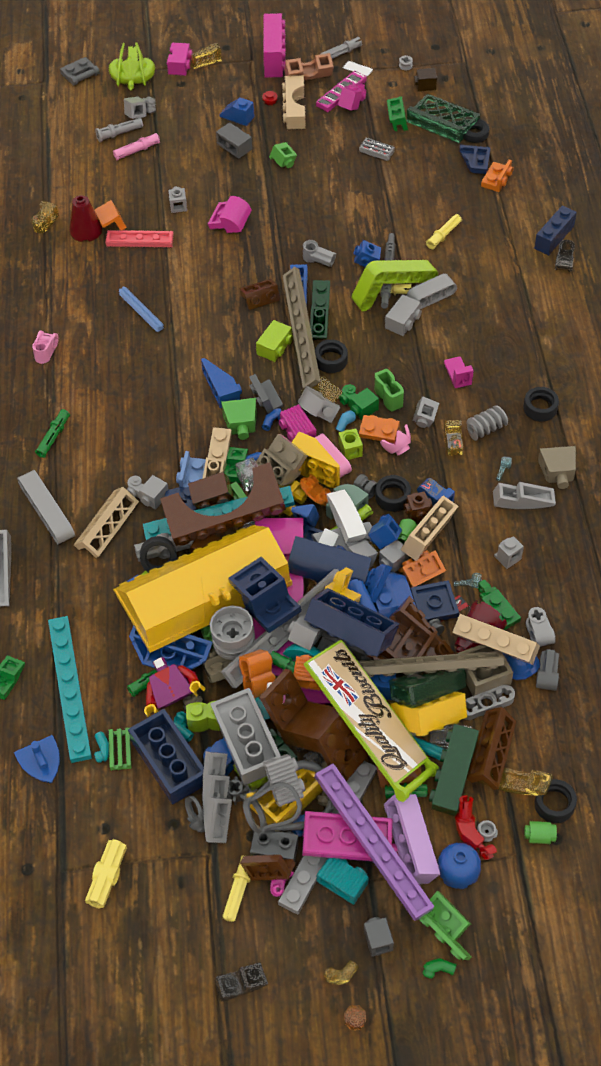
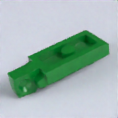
M485 579L478 583L477 589L481 593V602L483 601L492 606L501 614L499 618L502 621L505 618L507 621V625L503 630L521 621L520 615L496 587L491 588Z

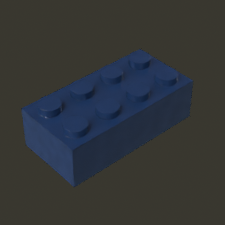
M329 588L311 599L304 618L311 626L321 628L327 631L330 636L339 637L345 640L348 645L358 647L364 650L366 654L376 657L391 646L399 627V623Z
M165 709L128 729L130 741L172 805L203 787L204 766Z

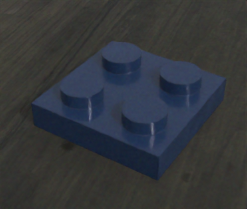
M449 580L411 588L416 608L418 610L421 609L425 614L424 618L427 622L433 619L441 621L459 617V610Z

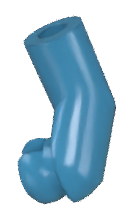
M351 410L342 413L335 430L339 432L345 431L346 426L355 420L356 414Z

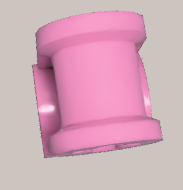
M41 330L38 332L32 346L37 363L44 364L50 360L58 345L59 337L57 333L48 334Z

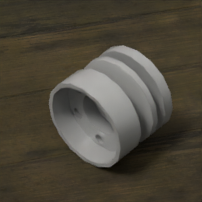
M226 606L216 611L212 616L210 629L213 646L216 653L222 658L234 660L255 641L252 616L242 607Z

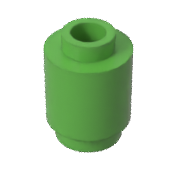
M403 519L399 524L402 531L397 540L403 545L408 536L417 527V524L412 519Z
M529 821V825H525L524 838L528 839L529 843L550 844L551 842H556V824Z

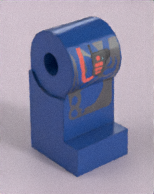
M427 478L417 488L418 493L425 491L427 498L431 499L433 506L442 496H445L454 503L455 491L451 488L445 489L434 479Z

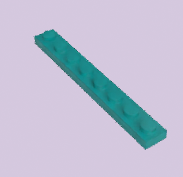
M291 487L279 488L285 508L294 506L295 502ZM248 497L194 511L207 516L227 514L241 506ZM166 518L143 524L146 540L161 533L171 535Z
M68 616L50 619L48 623L70 761L75 763L92 759L69 619Z

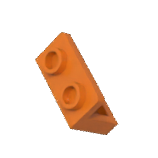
M364 415L359 437L377 441L386 440L389 443L395 444L397 431H400V421L392 418H379L375 415Z

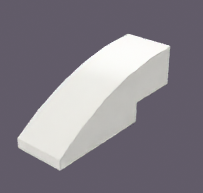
M345 489L328 493L326 496L337 527L341 529L345 543L363 540L367 534L356 507Z

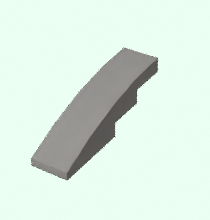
M205 752L203 819L206 842L226 843L232 799L227 798L230 776L225 775L228 756L226 753Z

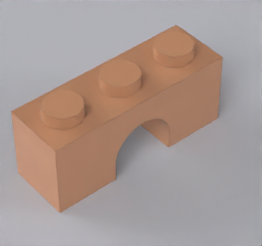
M331 54L315 55V59L308 63H302L301 58L285 60V75L304 76V80L332 76L333 63Z

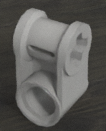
M539 607L531 608L525 623L530 640L537 642L540 647L554 644L555 634L550 626L546 612Z

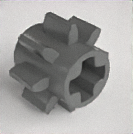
M237 776L234 780H229L227 798L232 799L234 805L240 801L244 802L245 794L250 793L249 789L245 788L246 785L239 781Z

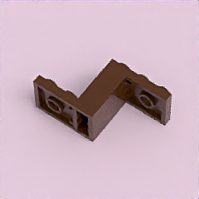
M284 669L259 697L286 744L321 753L328 766L334 764L346 782L368 757L366 750L337 710L331 706L308 701L291 670Z

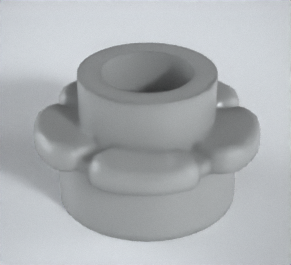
M486 820L478 824L477 831L483 836L485 842H490L493 838L497 837L498 830L493 822Z

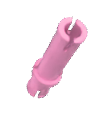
M157 133L145 138L142 137L134 143L113 150L116 160H119L137 151L147 150L148 147L160 143V139Z

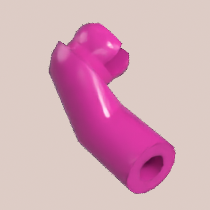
M287 879L271 880L270 891L273 896L279 897L283 894Z

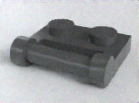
M86 57L60 68L61 74L73 86L92 75L100 74L98 66H94Z

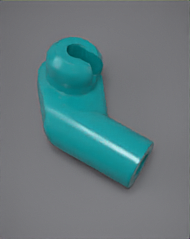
M182 711L177 712L173 722L185 740L189 742L194 737V733L186 728V713Z
M98 732L95 734V739L100 751L95 752L94 756L96 761L100 763L107 761L109 758V742L104 732Z

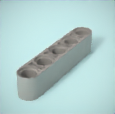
M32 470L18 477L17 480L22 491L55 542L60 544L75 537L71 524L37 472Z

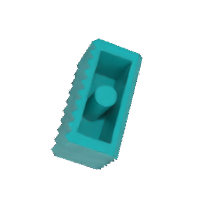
M328 858L316 875L318 883L353 905L368 885L367 873L359 867L353 868L346 859Z

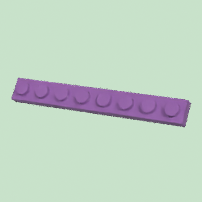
M331 764L315 773V779L413 920L416 921L432 911L434 905L336 766Z

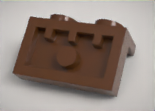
M271 278L239 288L241 296L246 299L249 310L280 300L278 285Z
M276 854L243 856L240 864L251 881L283 880L290 878L295 861L293 859H283L281 855Z

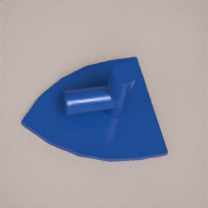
M53 735L40 741H33L31 745L14 752L20 766L30 776L40 781L53 782L60 763L59 750Z

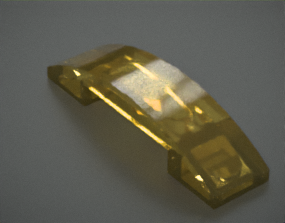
M491 768L489 776L493 779L494 775ZM504 768L498 790L521 795H546L553 775L536 770L526 773ZM484 780L478 781L481 784L489 786Z

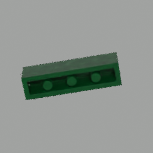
M454 724L453 730H448L445 742H449L447 750L443 749L440 762H443L441 770L437 769L434 780L438 784L436 790H431L429 802H432V810L453 816L457 815L460 803L459 798L464 790L479 730Z

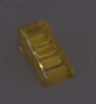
M218 43L211 44L191 54L193 68L222 61L221 48Z

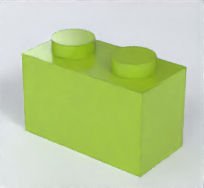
M273 320L256 342L257 355L275 362L279 356L283 355L287 345L292 343V327Z

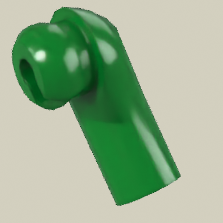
M436 958L424 964L423 975L430 979L438 971L454 975L457 964Z

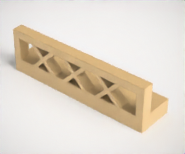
M124 487L114 490L74 543V546L78 550L86 548L93 556L99 557L139 501ZM124 497L131 502L128 508H123L122 500ZM114 511H119V521L113 522L112 513ZM103 525H109V535H103ZM93 539H99L100 547L98 550L90 545Z

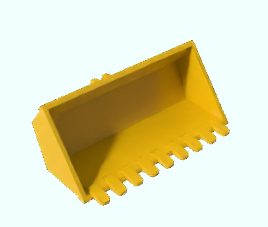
M252 525L247 528H241L232 535L223 536L219 541L210 542L204 548H197L189 555H182L178 557V560L169 561L160 568H154L145 575L136 576L130 582H123L113 591L146 648L151 653L210 625L212 616L223 607L233 605L245 608L241 594L230 584L228 578L260 557L265 559L285 579L287 588L293 584L289 574L288 562L269 527Z

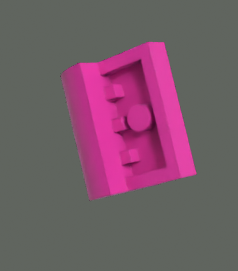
M230 196L227 202L218 203L208 222V226L210 229L225 228L227 233L241 232L252 209L242 198Z

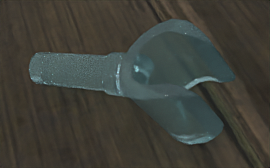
M502 457L496 480L500 481L505 468H511V457Z
M473 573L471 579L454 581V585H470L473 588H478V583L482 581V575L480 573Z

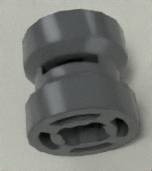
M360 474L353 485L369 494L368 499L375 495L377 482L374 480L370 481L366 475Z

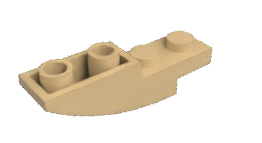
M213 427L203 478L225 471L232 435L231 429Z

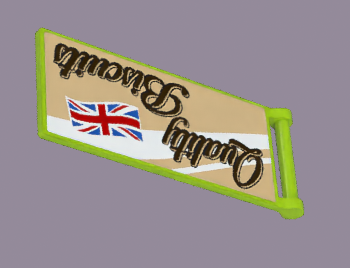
M342 640L337 641L304 663L307 671L390 783L398 801H406L415 789L430 777L436 776L439 766L427 757ZM424 764L425 771L405 787L399 784Z

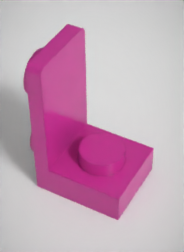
M461 357L444 360V365L455 388L472 385L474 370L471 365L465 367Z

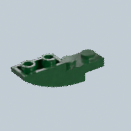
M313 280L310 319L312 339H327L330 281Z

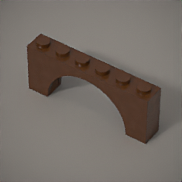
M271 463L252 468L254 477L253 487L248 498L241 506L227 514L218 516L199 514L191 510L182 501L179 492L160 498L175 545L184 546L189 544L190 541L202 540L211 534L223 533L232 527H242L247 522L260 521L265 516L271 514L278 515L283 510H286Z

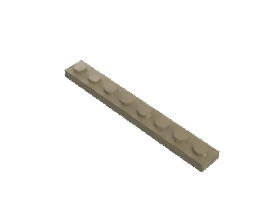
M293 267L283 275L302 386L305 389L306 386L312 388L321 381L300 270Z
M500 651L358 662L369 677H374L377 674L393 676L395 673L412 675L419 671H424L425 673H435L437 670L454 672L462 668L467 670H476L478 667L495 669L499 666H504V657Z

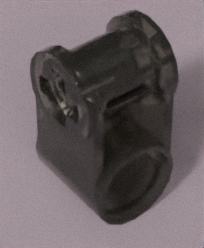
M562 240L560 242L555 270L564 269L572 272L575 245L571 240Z

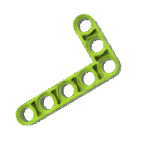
M428 260L372 261L365 267L351 298L361 311H367L372 307L383 284L424 283L437 277L438 272Z

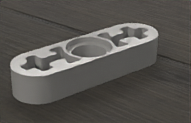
M501 685L465 699L466 707L468 709L472 708V711L469 712L467 710V718H464V720H472L485 715L487 710L498 707L504 708L511 705L515 697L514 689L509 685ZM502 693L509 694V698L502 696ZM487 698L493 704L491 706H484L481 700Z

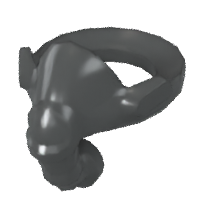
M188 796L185 799V808L188 814L187 820L190 822L189 827L201 833L205 832L202 807L194 796ZM192 801L198 808V815L195 814L192 808Z

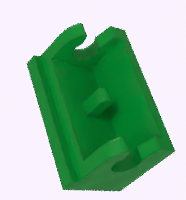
M402 96L388 99L389 119L394 131H397V125H402L404 131L408 130Z

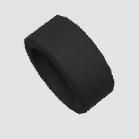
M325 340L315 348L318 369L321 371L336 373L346 367L348 363V349L342 342ZM327 352H335L342 357L335 361L324 360L321 356Z
M532 388L525 395L524 412L532 420L539 422L548 421L557 413L559 398L550 388ZM536 399H543L552 406L547 409H538L532 406L530 402Z
M389 475L380 479L375 489L377 504L386 511L396 512L404 509L407 495H411L409 482L398 475ZM395 487L401 489L404 492V496L399 499H388L382 495V491L386 488Z
M151 537L141 546L140 562L147 572L164 566V564L153 565L147 560V552L154 546H164L168 549L170 557L167 562L177 560L176 547L166 537Z
M558 779L548 780L537 789L534 801L535 809L544 820L551 823H562L570 819L574 814L577 796L572 786L565 781ZM551 791L560 792L568 799V807L563 811L550 810L544 805L543 796Z

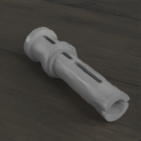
M137 118L114 126L109 124L108 127L102 129L96 128L95 133L98 141L103 142L104 139H113L121 133L143 128V122L141 118Z

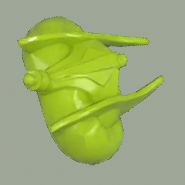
M123 43L119 59H115L110 63L109 73L112 79L117 82V86L120 83L128 84V89L133 90L134 84L143 83V85H146V82L155 73V65L151 59L143 58L137 43H135L136 46L134 48L132 46L128 47V59L123 61L122 56L125 45Z

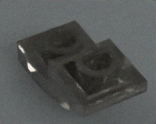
M261 962L240 967L237 972L217 976L214 980L221 1002L248 994L268 984Z

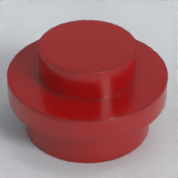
M267 91L262 95V99L266 105H274L278 95L273 91Z

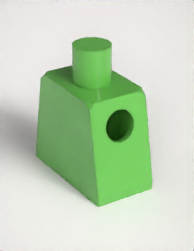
M256 398L222 402V412L227 428L232 430V435L238 434L239 439H247L249 433L256 430Z

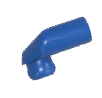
M276 408L266 415L262 429L269 431L273 421L276 418L280 420L281 409Z

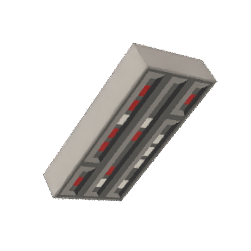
M366 138L359 147V152L387 161L395 151L394 146Z

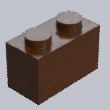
M224 472L188 483L192 503L197 509L225 503L234 498L229 477Z

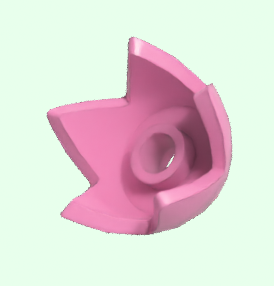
M405 425L406 434L399 430L397 431L395 444L389 443L386 440L380 441L382 447L391 454L396 453L398 456L410 449L408 444L411 443V435L408 425Z

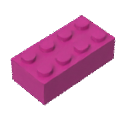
M282 13L264 14L265 77H283V71H285L286 38L285 20H282Z

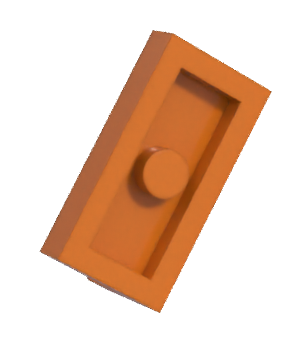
M112 200L95 209L103 227L115 221L121 231L126 228Z

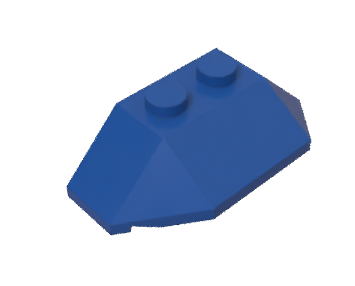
M390 571L374 603L379 614L389 618L409 596L413 599L406 576Z
M134 625L129 635L142 665L155 668L153 661L164 657L168 667L178 664L193 670L207 661L213 644L212 641L187 635L150 653Z

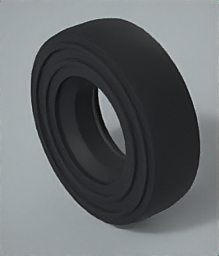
M468 119L462 124L461 135L466 141L471 143L483 142L489 136V125L482 119ZM476 128L481 130V132L473 133L469 130Z

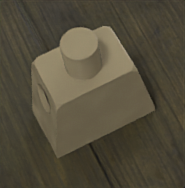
M575 446L540 448L538 462L548 483H557L559 489H565L569 486V482L574 480L576 471Z

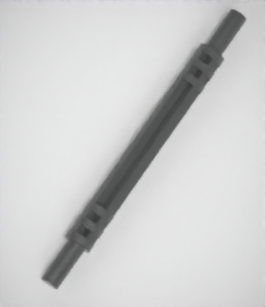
M393 233L388 235L384 261L394 260L396 245ZM383 284L381 288L382 308L388 307V301L391 297V284Z

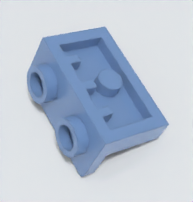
M185 451L184 458L181 457L180 460L181 472H178L176 477V483H179V487H189L188 483L203 478L206 459L190 458V452Z

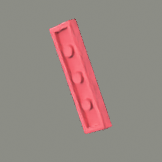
M108 230L106 246L172 247L174 234L173 231Z

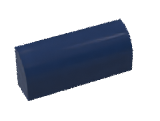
M295 536L288 560L289 573L320 582L333 569L341 571L347 567L353 570L350 581L358 579V581L361 580L365 584L371 557Z

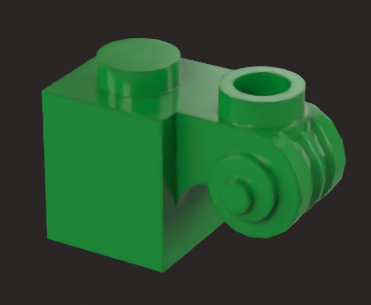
M349 384L343 387L342 394L339 396L340 402L343 405L347 404L350 410L361 420L364 415L370 416L379 410V398L368 388L356 394V387Z

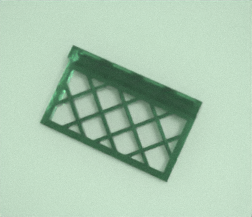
M427 94L414 107L410 106L407 109L408 123L458 143L463 140V135L480 119L479 113ZM428 100L434 102V103H428V104H426V102H427ZM436 107V110L428 111V108ZM449 112V115L441 116L442 113ZM462 118L463 120L455 121L454 119Z

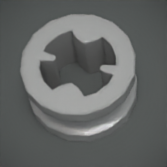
M410 56L400 57L399 68L410 70L413 59Z

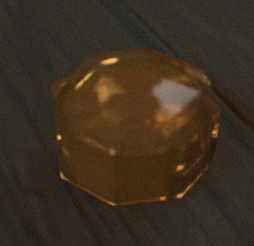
M359 1005L349 1006L344 1012L345 1025L351 1030L361 1029L366 1023L365 1010Z

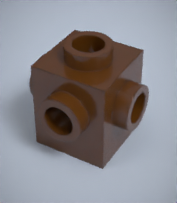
M425 491L407 495L406 503L404 504L406 515L415 523L421 522L430 509L433 508L430 498H427Z

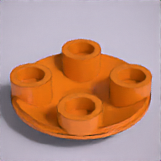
M313 475L301 478L300 485L305 494L314 502L326 506L328 502L326 495L332 492L328 488H323L318 483V479Z

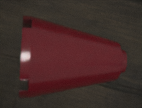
M82 195L75 197L72 201L69 227L71 237L79 242H83V240L93 241L102 233V225L88 197Z
M475 600L467 614L470 618L502 630L507 625L505 618L502 621L499 618L501 614L483 601L478 604V600ZM457 637L454 645L456 652L459 653L481 644Z

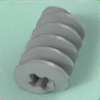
M493 406L491 409L470 417L467 420V430L471 438L476 441L478 436L480 438L484 437V433L489 435L490 430L495 432L496 427L501 429L502 424L507 426L508 417L501 407Z

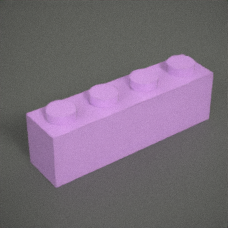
M394 794L384 803L387 817L392 818V834L399 857L418 884H429L440 875V871L417 796L410 794L406 801L400 802Z

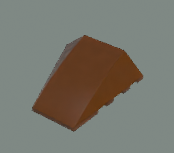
M409 596L389 617V619L399 623L391 646L377 657L368 654L367 657L379 660L450 655L455 653L445 640H441L437 634L438 631L434 626L431 627L424 618L425 614L421 609L418 610L413 604L414 600ZM437 670L435 673L419 671L412 675L401 674L440 693L454 672Z

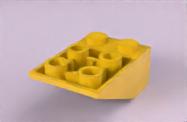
M298 432L292 443L308 455L299 469L301 471L300 475L305 477L313 475L318 479L319 483L329 488L340 486V465L316 438Z

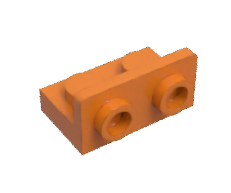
M508 160L506 165L493 162L481 182V187L497 192L501 190L502 186L505 187L508 176H511L513 172L512 160Z
M426 550L417 561H413L411 558L401 563L403 567L398 569L399 573L403 572L404 576H406L410 588L416 587L446 571L436 550L431 553Z

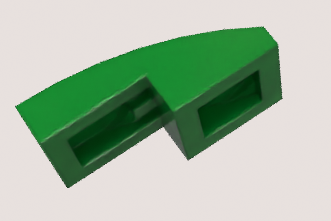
M229 448L224 473L229 477L230 482L242 483L248 449Z
M8 655L0 664V699L3 700L6 699L13 689L25 666V662Z

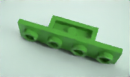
M437 891L430 898L434 909L419 918V920L425 926H431L436 931L434 933L436 938L442 943L446 942L452 948L450 952L457 959L470 960L472 956L456 940L471 923Z

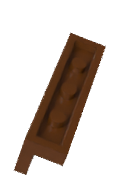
M503 707L485 711L467 779L471 783L484 780L493 790L499 789L517 722ZM504 720L508 723L507 730L505 727ZM500 735H501L502 741H503V745H502V746H501V742H500ZM496 752H497V756H498V764H497L496 757H495V753H496ZM491 768L494 775L493 779L489 776Z

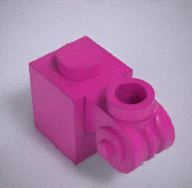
M356 83V85L349 84V86L342 87L338 105L348 110L358 109L360 101H363L366 97L365 85Z

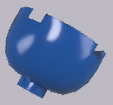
M465 843L448 845L442 850L437 861L440 877L443 879V882L454 889L467 888L478 880L481 873V859L478 852L472 846Z

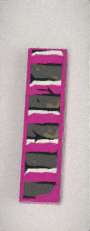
M353 71L317 100L316 106L329 112L338 105L342 87L349 86V84H363L367 81V77L357 71Z

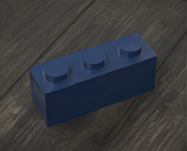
M562 205L536 234L534 249L549 256L574 227L577 212Z

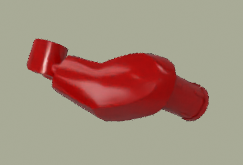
M461 796L459 798V813L455 816L456 828L460 839L475 850L479 849V854L483 860L493 858V854L497 852L496 847L492 844L484 846L483 842L485 839L475 828V817L472 814L473 798L469 797L468 801V796Z

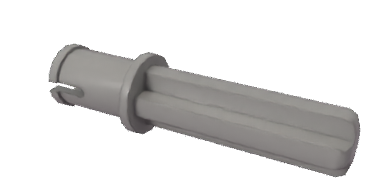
M356 37L350 41H344L343 44L321 54L330 53L331 58H335L346 52L350 53L351 50L362 46V41L358 42L360 38Z

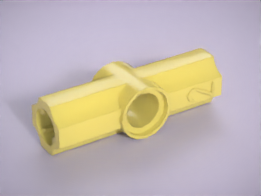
M108 840L101 861H98L94 867L93 881L85 899L86 903L92 907L104 908L112 886H115L118 881L120 864L127 849L126 845L121 843V841Z

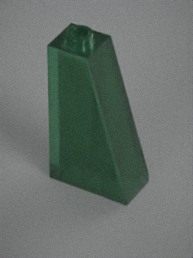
M464 668L457 669L454 672L437 670L435 673H425L421 671L412 675L390 679L391 700L409 708H415L465 688L466 672Z

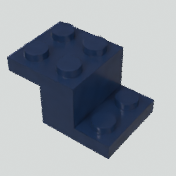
M262 557L228 578L230 584L241 594L245 609L268 633H271L302 612L301 606L289 595L285 579Z

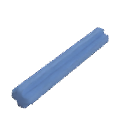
M126 287L119 289V295L156 332L163 330V323Z

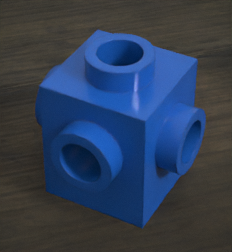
M363 240L354 249V262L366 267L372 261H379L381 247Z

